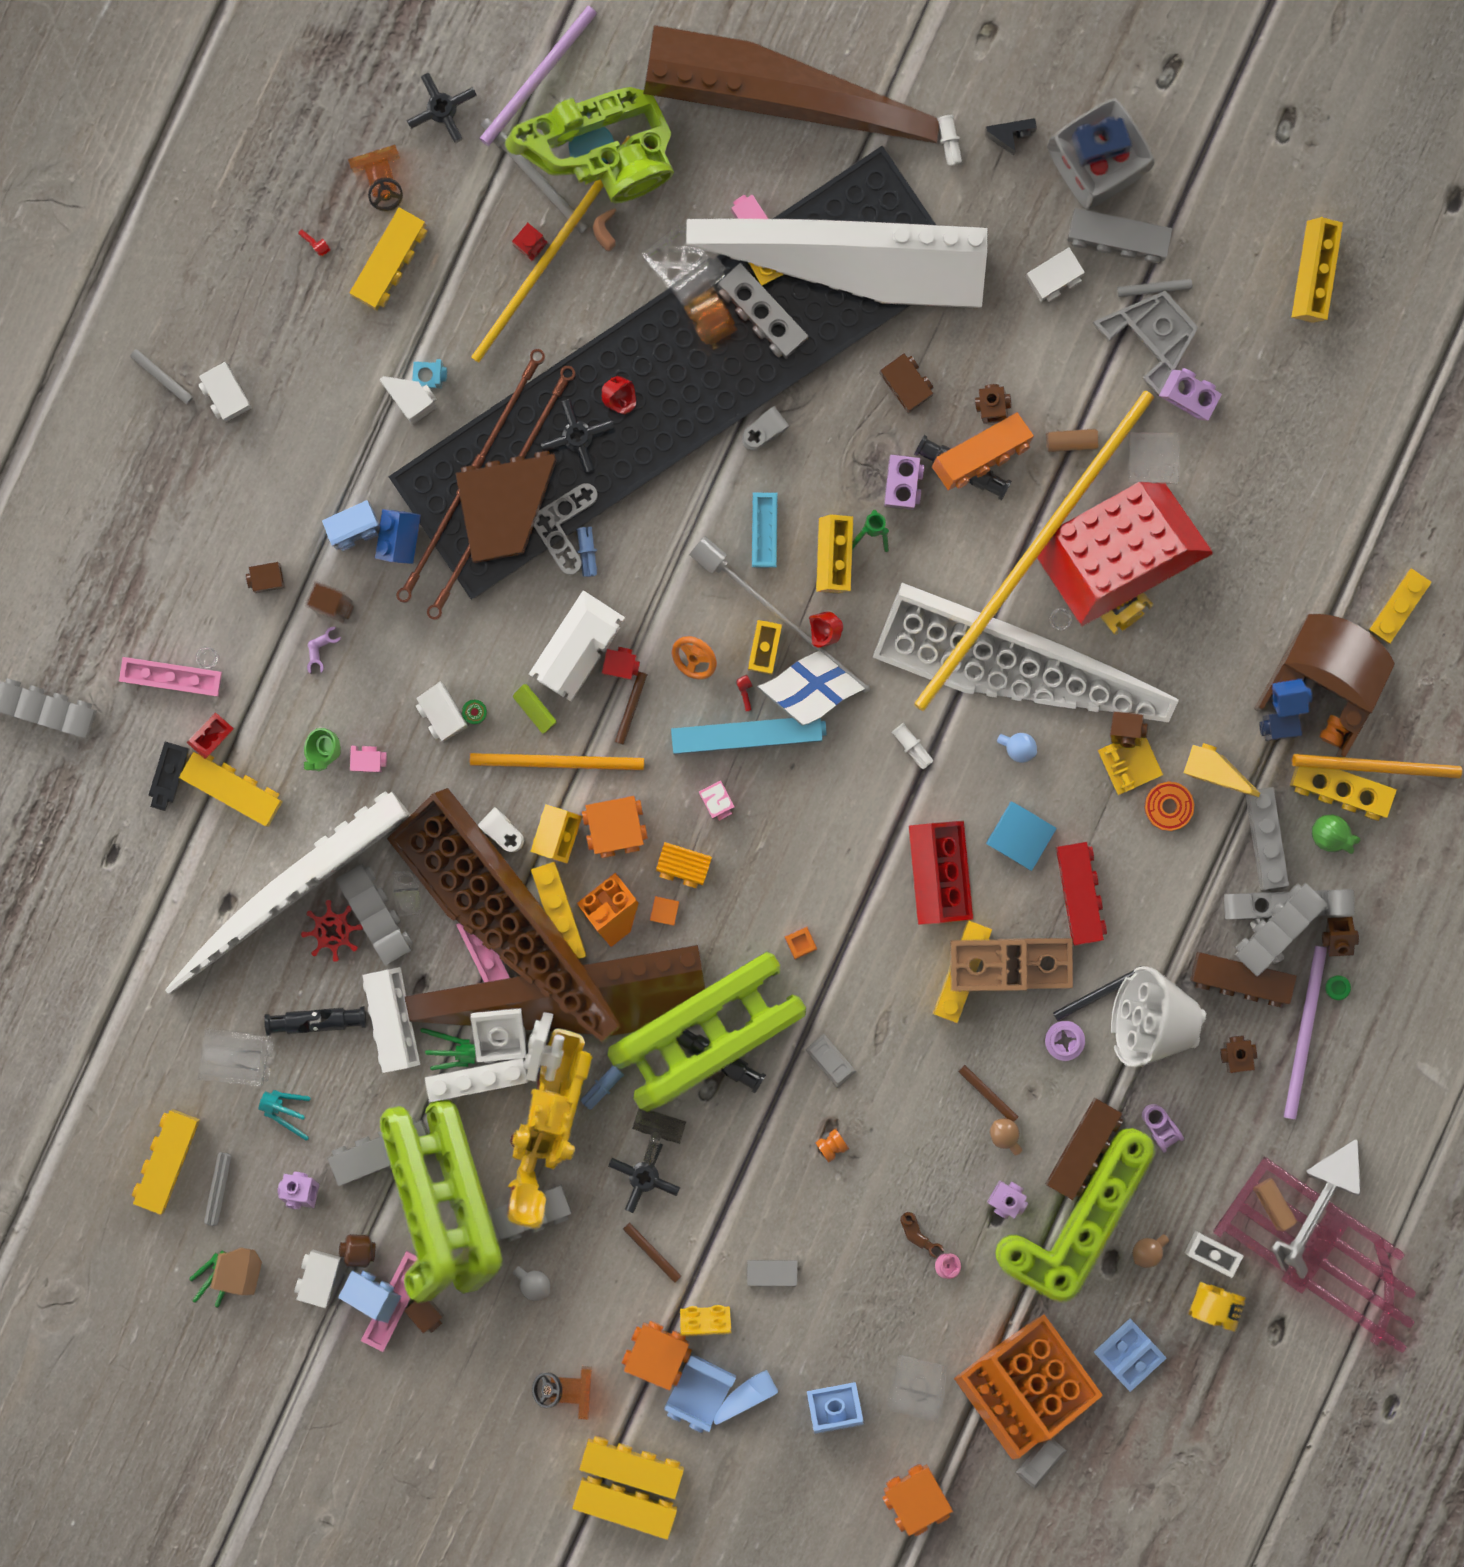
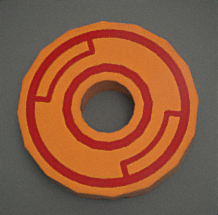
M1168 781L1156 785L1149 791L1145 798L1144 809L1147 818L1153 826L1160 830L1173 831L1181 829L1189 823L1194 813L1195 804L1191 793L1186 787L1179 783ZM1166 799H1171L1176 803V809L1171 814L1163 810L1162 805Z

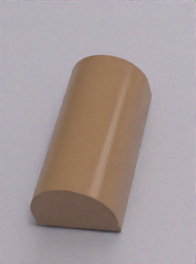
M1084 429L1047 432V451L1098 449V430Z
M1269 1178L1253 1187L1276 1230L1285 1231L1297 1223L1273 1178Z

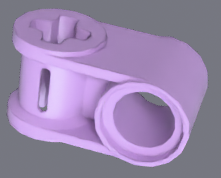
M1150 1104L1143 1109L1142 1119L1163 1153L1167 1152V1148L1177 1141L1182 1142L1185 1140L1163 1108L1156 1104ZM1153 1110H1159L1160 1119L1155 1123H1151L1148 1119L1149 1113Z

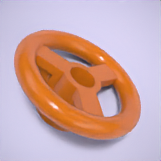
M685 636L679 638L673 644L672 658L677 668L683 674L699 680L707 679L714 674L717 661L713 650L707 643L696 637ZM680 648L687 655L688 666H685L679 656ZM700 662L709 663V668L706 671L695 672L696 665Z

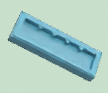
M753 492L752 568H777L778 493Z

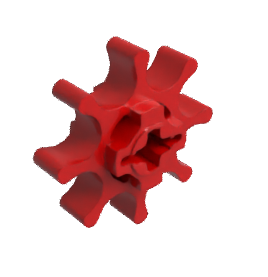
M326 900L327 912L324 916L318 917L313 911H307V916L313 918L316 924L311 932H301V937L314 936L317 939L318 946L312 951V956H318L320 950L327 947L333 952L332 960L338 962L340 960L338 956L340 946L347 945L352 951L358 950V946L351 943L349 935L353 930H363L361 924L352 926L348 923L347 916L353 910L350 905L346 907L344 913L336 914L332 910V900ZM329 917L335 918L333 921L327 920ZM323 924L330 927L336 925V932L342 938L335 935L329 937V930ZM343 925H345V929H346V933H345V934H344V930H343ZM331 941H338L337 944H330Z

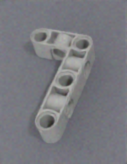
M1354 889L1315 891L1328 904L1317 916L1355 915ZM1289 892L1224 894L1225 919L1271 918L1273 914L1270 911L1280 901L1283 904L1287 902L1290 898ZM1259 898L1266 902V909L1261 913L1255 909V902Z

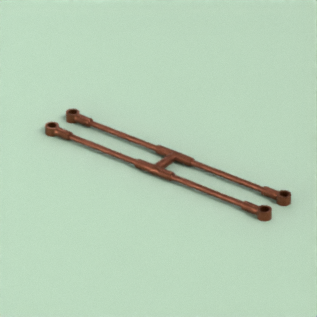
M534 349L530 353V361L521 375L520 383L480 454H477L471 465L476 466V469H480L485 462L486 454L527 381L531 380L538 365L544 362L545 354L541 349ZM541 353L542 359L535 361L533 355ZM564 366L561 369V377L552 391L553 395L519 456H526L558 397H561L569 381L575 378L573 367ZM567 369L573 372L570 378H566L563 375ZM459 488L454 501L414 572H411L403 588L397 591L396 597L400 602L407 603L411 600V592L420 578V572L461 501ZM468 545L445 588H442L434 604L428 607L427 615L432 620H438L442 616V608L451 594L450 590L471 554L470 545ZM402 591H407L409 594L406 600L400 599ZM432 608H438V616L432 617L430 615V610Z

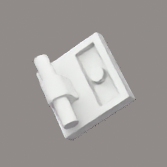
M544 1012L541 1021L536 1020L528 1046L529 1051L523 1067L528 1069L527 1080L535 1082L540 1065L547 1067L545 1079L553 1081L556 1070L561 1065L564 1037L562 1035H555L552 1046L546 1045L553 1018L551 1013Z

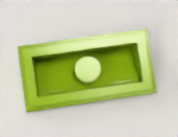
M523 684L513 694L514 700L541 733H546L557 724L556 719L527 684Z

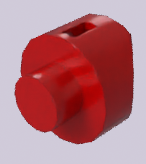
M621 376L611 378L602 387V401L604 405L622 414L633 410L636 406L633 383Z
M826 611L809 617L813 646L820 648L835 644L840 640L843 623L834 613Z

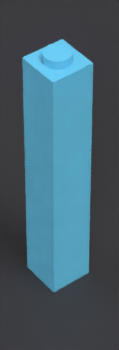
M793 718L671 728L673 754L822 741V736L827 735L826 722L821 721L820 718L803 726Z

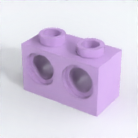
M1188 369L1172 370L1159 397L1198 420H1209L1222 394L1215 390L1216 386L1206 380L1202 382L1195 378L1196 374ZM1181 381H1183L1185 385L1184 391L1182 393H1180L1178 389L1179 383ZM1201 393H1203L1205 397V400L1202 405H1200L1198 400L1199 395Z
M890 455L884 501L885 507L914 510L915 504H920L921 489H917L918 479H923L924 465L920 464V458ZM903 464L910 465L913 469L912 475L908 477L902 476L899 472V467ZM903 488L909 491L910 498L907 501H900L896 497V492L899 489Z

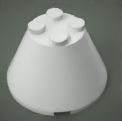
M1150 967L1134 969L1135 973L1132 977H1126L1118 990L1111 1018V1033L1116 1034L1117 1045H1114V1050L1121 1062L1128 1066L1139 1067L1191 1047L1196 1048L1199 1045L1202 1024L1206 1019L1205 1010L1200 1009L1199 1004L1155 969Z

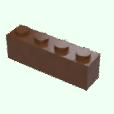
M318 582L314 583L306 606L313 611L341 623L345 619H350L354 606L351 604L353 600L348 596Z
M1197 952L1190 981L1196 982V988L1210 991V987L1213 986L1220 988L1219 993L1234 996L1235 992L1244 994V999L1258 1002L1259 998L1269 1000L1268 1005L1283 1008V1003L1289 1005L1291 1003L1297 975L1265 968L1264 971L1256 976L1242 962Z
M1094 1097L1045 1184L1071 1200H1074L1075 1196L1079 1198L1086 1187V1184L1083 1183L1087 1175L1092 1176L1098 1166V1162H1096L1097 1157L1100 1153L1104 1154L1111 1143L1108 1140L1112 1131L1117 1132L1123 1122V1119L1120 1118L1122 1113Z

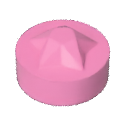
M942 1254L936 1260L935 1269L941 1278L953 1279L960 1273L961 1263L954 1254Z

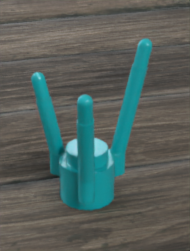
M273 1090L272 1094L265 1091L260 1100L258 1110L263 1111L264 1116L272 1118L304 1140H309L306 1134L276 1114L283 1112L304 1120V1115L283 1107V1100L280 1098L299 1101H310L311 1098L309 1096L281 1093Z

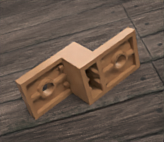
M1072 938L950 940L951 991L1073 988ZM1045 956H1050L1054 961V966L1046 971L1042 969L1040 962ZM974 958H979L983 962L982 970L977 973L972 972L969 968V963Z

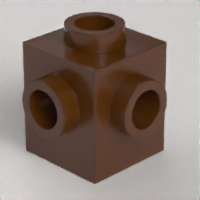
M998 384L986 385L985 388L979 389V397H975L976 411L981 412V419L984 424L998 423L1008 418L1007 409L1012 408L1011 395L1010 393L1006 394L1004 386L1000 387Z
M1352 917L1327 918L1326 932H1322L1323 947H1327L1329 957L1354 955L1355 945H1359V933L1354 928Z
M1244 1035L1229 1037L1230 1042H1223L1224 1048H1220L1222 1063H1226L1228 1073L1255 1070L1254 1059H1257L1256 1045L1251 1043V1040H1244ZM1241 1050L1242 1054L1237 1058L1236 1052Z

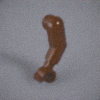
M905 1212L901 1216L900 1221L907 1239L921 1249L925 1248L928 1250L931 1258L937 1259L932 1253V1248L938 1247L944 1252L943 1246L938 1243H931L929 1238L921 1234L915 1214Z

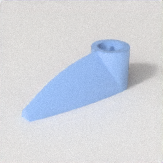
M765 1370L751 1377L726 1398L714 1417L716 1425L778 1393L768 1371Z

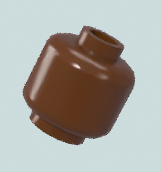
M349 1234L345 1238V1242H340L339 1257H343L344 1264L348 1267L365 1268L369 1266L370 1262L375 1260L376 1243L372 1242L371 1237L368 1235Z

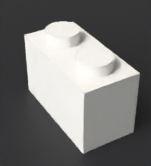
M1068 247L1028 272L1025 278L1040 302L1045 299L1050 302L1061 295L1060 290L1068 286L1071 289L1081 283V277L1085 272Z
M226 362L199 376L202 383L198 385L205 397H211L214 404L210 407L217 419L222 417L227 422L252 408Z
M1197 1231L1194 1232L1184 1252L1187 1256L1233 1278L1243 1258L1241 1253Z
M312 1250L310 1255L305 1254L301 1267L305 1269L303 1279L298 1278L294 1293H298L297 1300L326 1308L329 1304L341 1257L317 1250Z

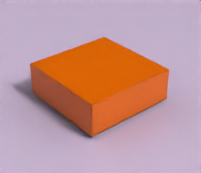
M655 896L650 921L674 926L679 901Z
M808 927L785 936L794 959L817 950Z

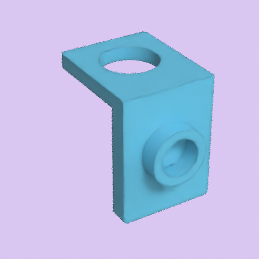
M436 359V363L413 362L412 381L419 382L422 387L427 385L429 388H442V382L447 380V367H443L441 359ZM429 368L433 374L431 380L428 382L421 381L418 378L420 369Z

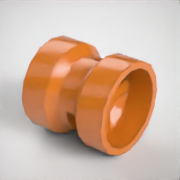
M1330 715L1327 720L1328 725L1326 729L1321 731L1319 738L1337 748H1341L1344 742L1343 737L1349 731L1342 726L1340 718Z
M836 1128L829 1132L826 1140L821 1138L815 1142L828 1162L835 1159V1153H844L849 1149Z

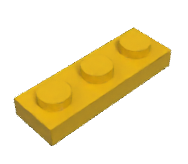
M1412 568L1409 569L1369 628V631L1390 644L1432 582Z

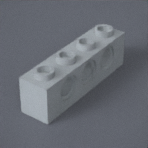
M741 263L718 283V287L721 289L718 292L727 303L732 301L738 307L735 311L744 321L749 319L753 323V331L761 339L766 337L771 343L769 348L777 357L782 355L787 359L808 339V335ZM741 289H748L752 296L749 300L743 301L738 298L737 293ZM758 307H764L768 310L769 314L766 318L759 319L755 316L754 311ZM776 325H781L786 332L782 337H775L771 333V329Z

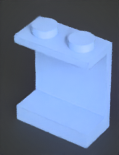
M691 1353L682 1371L678 1385L674 1387L664 1407V1410L668 1411L667 1416L679 1422L681 1419L690 1422L689 1427L700 1433H703L704 1430L709 1432L714 1417L730 1387H732L736 1375Z

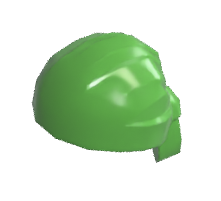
M317 728L308 735L304 745V755L308 762H304V770H325L329 764L340 756V741L333 731L326 728Z
M1333 814L1321 816L1312 826V838L1315 844L1320 849L1328 852L1345 850L1352 854L1354 853L1353 844H1358L1361 841L1358 836L1351 833L1348 823L1342 817Z

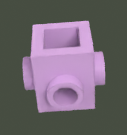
M293 1172V1175L284 1174L283 1181H280L278 1185L279 1199L286 1203V1207L300 1210L301 1206L314 1208L320 1184L313 1178H308V1175L305 1173Z
M1000 1180L987 1201L990 1205L996 1207L994 1212L1005 1219L1009 1216L1015 1219L1017 1214L1021 1216L1028 1205V1202L1025 1201L1027 1196L1022 1193L1024 1188L1013 1182L1007 1185ZM1008 1197H1013L1012 1203H1005Z

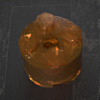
M715 287L687 301L688 305L684 306L689 318L698 323L699 327L695 329L701 340L711 345L738 331L737 327L733 325L735 322L722 299L719 300L717 296L718 291Z

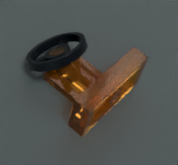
M396 145L348 159L353 173L365 170L370 184L368 190L369 202L379 211H391L398 207L403 199L402 188L394 180L389 165L390 161L400 159ZM397 187L400 190V194L394 192L397 190ZM371 192L373 197H377L374 202L371 199ZM398 198L397 202L391 206H378L381 201Z
M582 1366L581 1378L557 1377L550 1372L539 1374L532 1386L534 1400L543 1408H551L558 1403L579 1404L578 1419L588 1420L592 1367ZM545 1375H548V1376L551 1377V1382H550V1380H549ZM540 1379H542L543 1386L541 1389L543 1395L541 1399H539L537 1393V1386ZM548 1398H550V1402H553L550 1405L544 1404Z

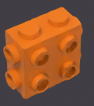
M635 796L585 805L586 810L582 811L584 826L589 825L591 835L586 836L589 850H594V854H600L601 858L615 856V851L625 849V854L640 851L639 846L644 845L643 840L648 839L645 824L640 825L638 816L643 815L641 800L636 801Z
M650 1321L649 1324L643 1322L641 1328L636 1327L631 1338L635 1342L632 1351L627 1349L621 1362L625 1365L624 1372L670 1391L672 1385L677 1387L682 1372L678 1371L681 1363H687L692 1349L688 1348L689 1341L685 1340L687 1336H681L680 1332L673 1330L672 1334L663 1331L664 1326L656 1322Z
M921 1464L908 1470L909 1474L901 1479L899 1476L894 1477L886 1483L887 1487L884 1488L886 1495L882 1498L889 1510L894 1508L898 1516L894 1519L901 1532L906 1530L909 1536L912 1534L918 1536L926 1532L928 1525L935 1521L937 1524L944 1522L950 1518L949 1513L953 1512L927 1464L923 1467Z

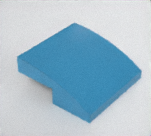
M1011 801L986 844L1032 871L1057 828Z

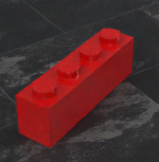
M1087 842L1056 847L1072 945L1103 941V935L1107 934L1105 920H1100L1099 910H1103L1101 896H1096L1095 886L1099 885L1097 872L1092 871L1090 861H1094L1092 846L1088 847Z

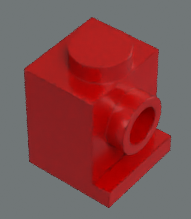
M528 222L512 240L513 246L532 262L548 244L543 234Z

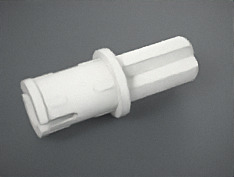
M945 115L938 118L942 136L940 143L944 145L947 164L954 166L962 162L958 145L960 137L956 135L953 115Z
M902 723L891 732L906 749L904 752H908L921 769L926 768L933 762V759L919 743L921 740H917L905 726V723Z

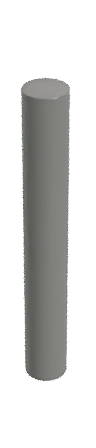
M1192 279L1117 287L1118 297L1192 289Z
M135 349L132 352L131 358L184 403L188 404L193 399V396L140 351Z

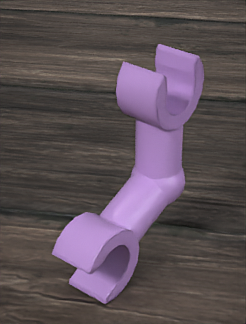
M336 627L328 628L324 635L308 642L310 662L307 665V669L310 674L313 663H318L321 673L323 672L324 666L320 661L319 648L330 642L337 643L340 641L341 637L335 640L329 638V633L336 629Z

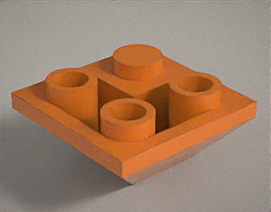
M616 872L577 903L610 947L614 946L631 932L639 904Z

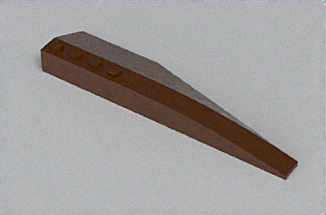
M657 25L653 27L643 94L937 143L938 118L754 42Z
M449 788L433 793L387 838L449 918L453 921L457 920L464 926L463 929L470 935L474 934L483 942L482 945L488 950L492 949L504 963L530 984L534 983L541 989L540 992L547 998L551 997L560 1005L559 1008L564 1012L571 1013L578 1019L577 1022L601 1042L605 1041L620 1027L598 988L554 923Z
M698 945L583 965L620 1025L610 1036L635 1032L705 989ZM522 976L405 996L410 1022L472 1026L471 1013L521 1009L525 1030H534L536 1020L541 1021L543 1013L547 1012L553 1014L550 1032H553L555 1029H563L579 1034H591L577 1022V1018L571 1013L564 1012L559 1008L560 1005L551 997L547 998L540 992L541 989L534 983L530 984Z

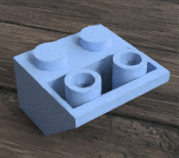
M368 500L322 520L331 545L336 550L341 549L342 551L354 547V542L359 539L367 541L378 536L377 531L380 528Z

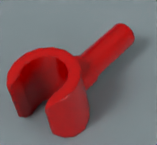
M301 229L298 232L302 238L310 243L319 256H324L331 251L324 239L316 243L304 230Z
M744 675L737 679L736 684L743 697L745 711H751L750 700L746 690L753 687L749 677Z

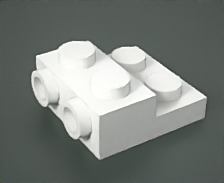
M521 1009L471 1013L477 1062L494 1063L498 1060L526 1058L527 1041Z

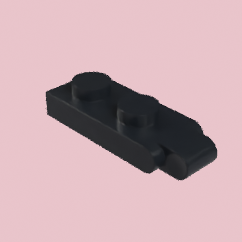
M164 742L149 791V796L153 797L150 807L166 811L168 802H174L180 783L179 776L184 769L189 748Z

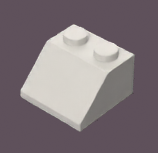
M384 376L380 378L386 390L412 425L436 409L434 401L437 399L427 385L422 387L417 381Z
M437 683L416 698L419 702L416 708L422 718L427 716L432 725L428 728L435 740L440 738L444 742L469 727L443 683Z

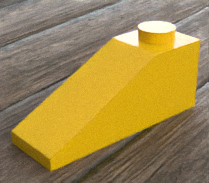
M1203 743L1202 747L1192 746L1184 770L1186 775L1259 798L1260 792L1223 755L1216 752L1217 747Z

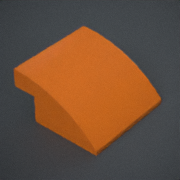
M1045 1314L1008 1337L954 1378L1012 1460L1023 1456L1037 1443L1050 1440L1103 1396Z

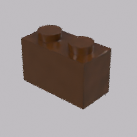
M904 353L882 368L879 374L906 412L909 413L932 397L933 392L931 390L934 387L926 376L923 378L917 371L919 366L912 356L907 357Z

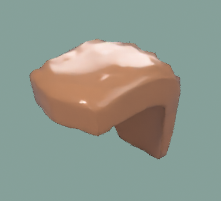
M615 208L598 216L593 222L592 228L596 240L599 241L606 251H611L616 245L615 239L605 227V222L615 214Z

